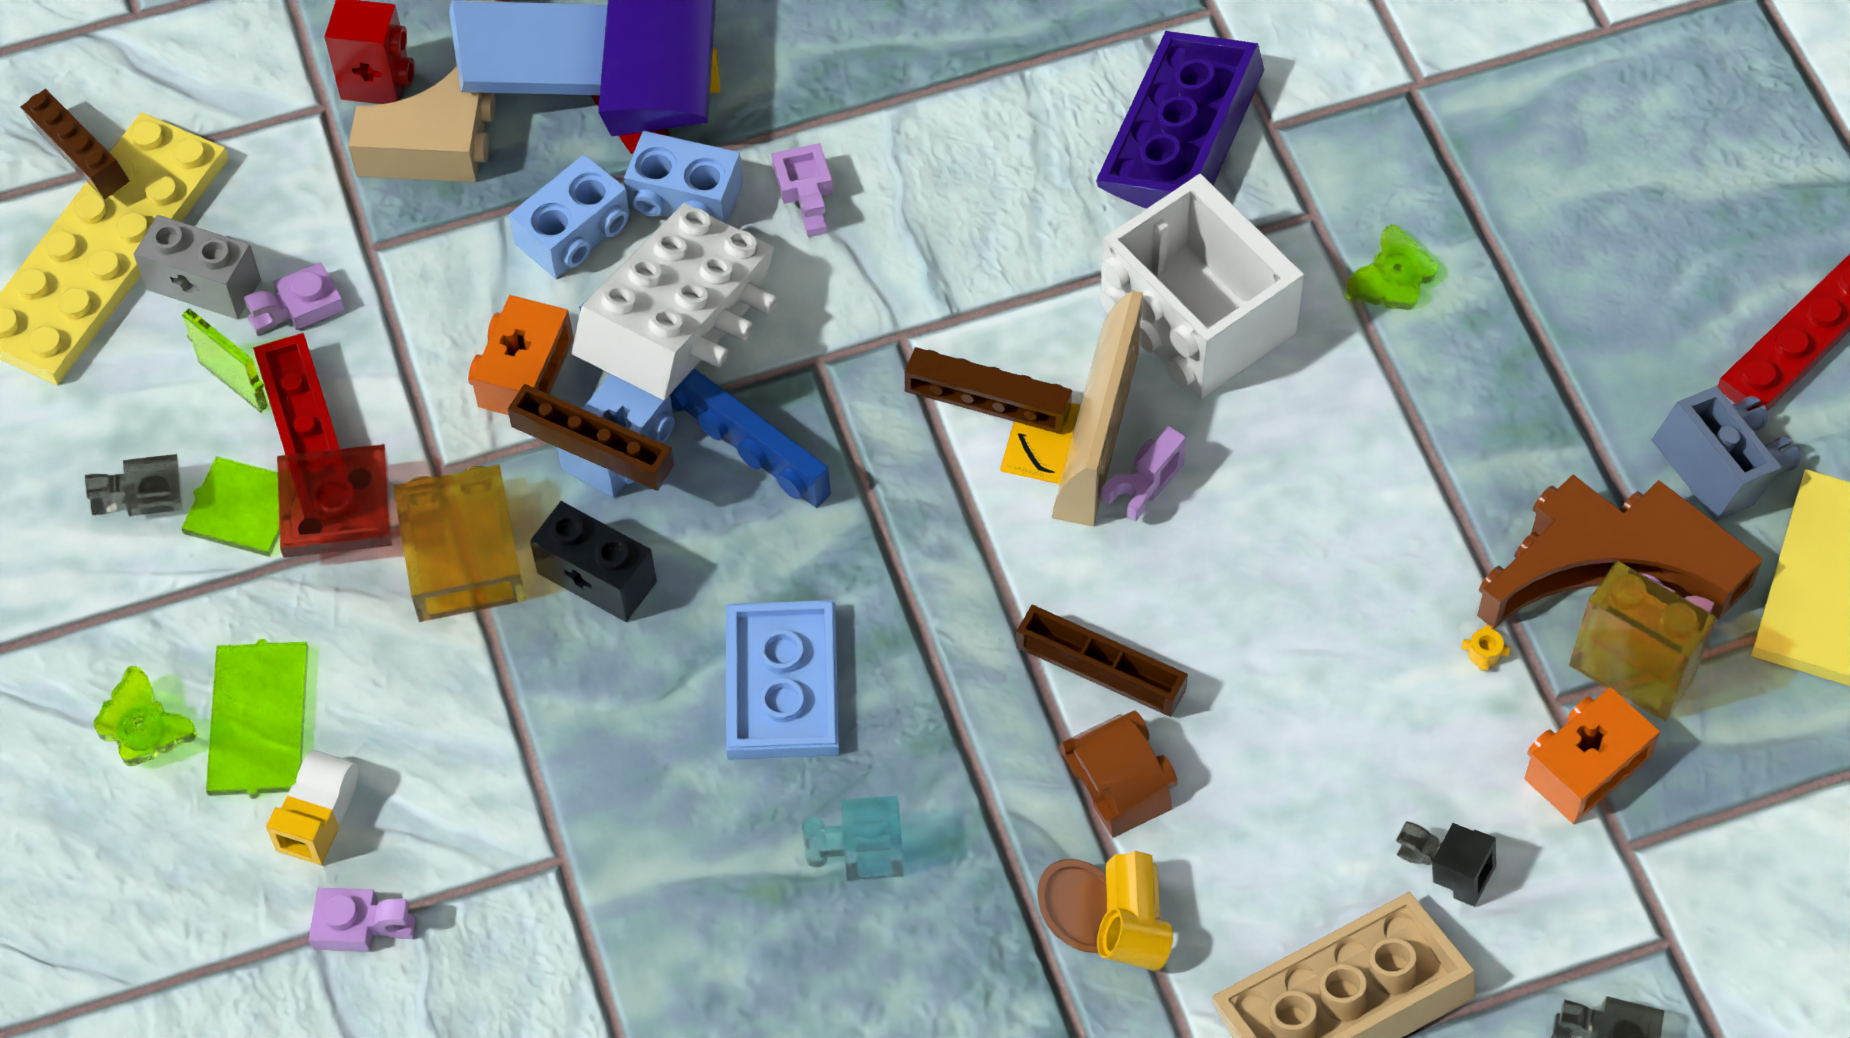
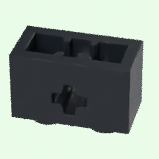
M563 501L559 502L530 540L537 574L625 622L629 620L657 582L652 550Z

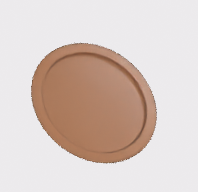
M1078 859L1056 861L1045 869L1039 880L1037 895L1041 915L1051 932L1063 943L1080 951L1098 953L1097 934L1101 921L1107 913L1106 873L1098 867Z

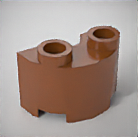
M1135 710L1125 715L1119 714L1061 742L1059 746V751L1076 779H1081L1086 785L1092 797L1094 808L1112 838L1172 810L1169 788L1178 784L1175 771L1167 757L1163 754L1155 756L1148 743L1150 736L1147 726L1141 715Z

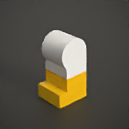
M312 750L306 755L299 769L295 785H292L282 807H275L266 825L276 851L321 866L323 865L356 789L359 771L358 765L355 762L317 750Z

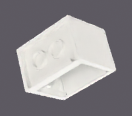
M1198 174L1103 238L1100 293L1103 307L1109 313L1114 305L1131 291L1142 292L1140 346L1147 352L1151 353L1154 351L1167 365L1173 379L1182 387L1188 386L1200 399L1206 397L1297 333L1304 273L1201 174Z

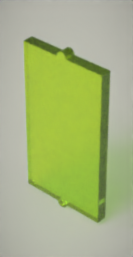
M259 639L256 644L216 646L206 793L208 796L248 794L250 798L256 799L261 793L289 792L292 785H295L302 764L309 649L307 642L267 643L265 639Z

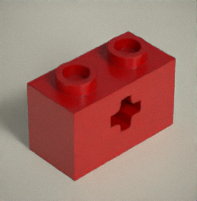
M336 0L324 38L341 100L374 104L400 101L404 87H411L415 65L414 59L407 56V29L405 26L400 25L396 5L361 0Z

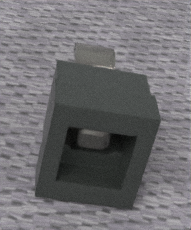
M1406 821L1396 839L1397 843L1402 844L1397 856L1415 864H1432L1433 883L1453 890L1454 899L1474 907L1476 906L1496 868L1495 837L1452 823L1444 840L1441 842L1437 836L1431 834L1422 826Z

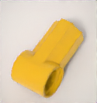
M1133 851L1127 854H1115L1106 863L1107 913L1101 921L1097 934L1098 953L1101 958L1158 971L1167 962L1173 944L1171 924L1169 921L1160 919L1158 865L1153 863L1152 855Z

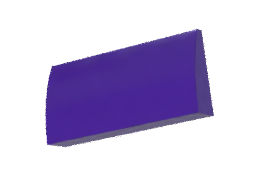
M608 0L598 113L611 137L708 123L716 0Z
M1165 31L1096 179L1097 186L1116 197L1146 209L1198 174L1204 176L1214 186L1264 73L1258 43Z

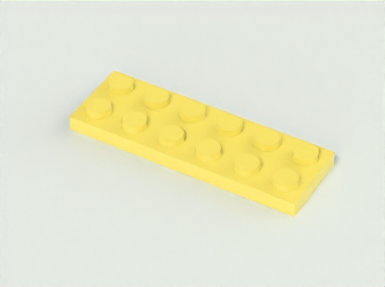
M141 112L109 152L118 161L130 182L105 200L86 182L0 292V360L58 386L140 278L141 274L133 254L156 216L161 215L182 222L228 162L229 158L225 147Z

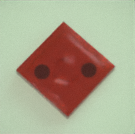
M385 444L277 456L280 550L283 558L392 546L388 456Z

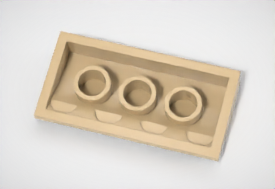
M1131 291L1114 305L1103 322L1053 507L1052 518L1093 527L1095 525L1101 501V488L1106 482L1139 355L1142 292Z
M1409 891L1212 996V1001L1232 1038H1402L1476 998L1475 970Z

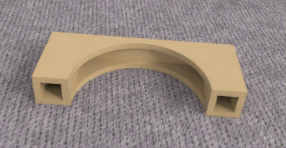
M467 0V1L514 2V0ZM456 66L434 86L412 97L380 105L356 106L348 144L356 177L476 182L479 162L486 163L488 159L489 138L488 133L484 131L486 122L494 121L496 109L495 94L461 92Z

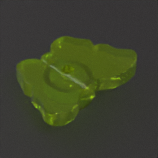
M1391 224L1386 226L1381 234L1379 242L1380 253L1375 255L1373 263L1355 271L1347 281L1345 296L1351 301H1365L1373 305L1383 302L1387 308L1411 310L1417 305L1421 283H1429L1435 279L1438 265L1425 250L1418 249L1417 243L1408 237L1401 227Z
M136 666L127 667L121 682L112 690V700H107L103 703L99 714L94 720V728L99 738L109 742L115 741L118 745V753L123 763L127 766H136L153 760L159 752L168 753L179 745L194 741L197 737L196 727L190 719L180 714L166 713L162 704L159 701H155L154 690L148 676L141 668Z

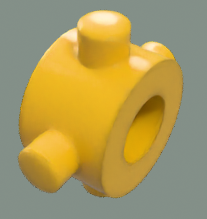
M1485 625L1472 635L1471 640L1463 639L1461 649L1468 651L1470 660L1478 666L1479 670L1487 671L1489 667L1495 666L1500 661L1501 656L1509 657L1511 647L1504 645L1502 636L1494 630L1493 626Z

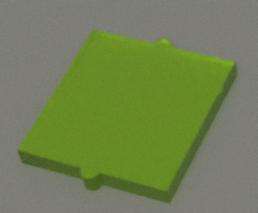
M190 308L182 314V318L188 332L186 336L193 345L198 362L260 413L268 407L262 389L264 384L259 380L253 359Z
M216 456L201 488H196L193 491L195 501L181 530L185 535L270 557L284 526L292 522L290 513L298 498L292 476Z

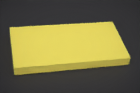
M1804 469L1751 656L1850 686V482Z

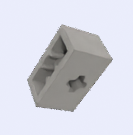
M161 215L156 216L133 254L146 290L237 320L246 307L244 296L254 293L261 281L250 244Z

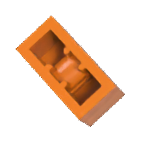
M513 295L508 296L502 312H496L490 321L487 335L488 343L483 354H477L470 366L468 381L470 385H473L478 407L508 415V407L524 384L550 394L574 339L568 309Z
M1611 687L1595 700L1590 696L1581 700L1569 713L1566 719L1568 723L1556 733L1551 729L1545 731L1534 741L1527 752L1531 758L1524 779L1573 825L1651 758L1660 731Z

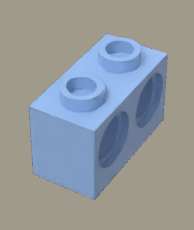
M647 131L642 132L623 178L629 209L637 210L646 216L654 217L659 215L669 218L683 203H686L694 208L704 210L710 216L725 223H728L743 184L740 152Z
M585 154L508 214L514 244L555 279L570 267L573 268L580 265L592 249L607 237L617 235L624 228L627 221L631 219L626 188Z

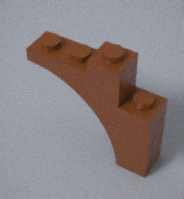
M1573 474L1558 489L1552 485L1537 499L1533 506L1536 517L1532 532L1516 550L1515 559L1505 569L1501 566L1495 567L1481 583L1479 592L1482 593V598L1477 616L1495 629L1515 612L1544 597L1583 587L1614 586L1623 568H1627L1638 574L1643 573L1655 577L1664 586L1675 590L1673 595L1675 598L1683 599L1687 596H1699L1714 602L1711 615L1719 620L1753 587L1763 558L1660 480L1644 495L1636 491L1619 510Z

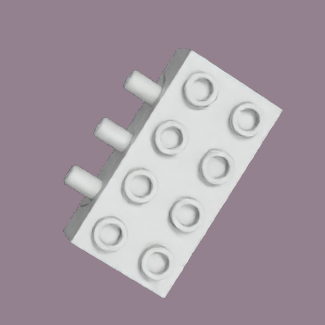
M683 203L581 306L571 354L665 400L701 360L717 368L723 366L728 357V349L717 343L726 333L741 341H745L749 337L753 323L742 316L750 307L764 314L772 312L776 305L777 297L763 289L774 247L755 238L746 231L739 230L710 216L704 210Z

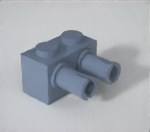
M1717 386L1678 401L1651 439L1715 521L1755 505L1776 475L1798 467L1801 457L1797 445L1780 452V449L1791 445L1793 442L1791 438L1786 436L1779 437L1773 442L1764 445L1753 432L1754 430L1762 429L1768 421L1765 405L1747 411L1748 408L1758 405L1761 401L1760 399L1749 396L1740 402L1731 404Z

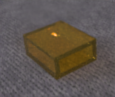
M500 464L488 467L472 466L458 473L438 477L421 476L407 483L393 485L410 592L419 622L527 601Z
M1616 561L1588 600L1569 666L1606 688L1611 687L1623 698L1666 722L1694 681L1717 617L1623 563Z

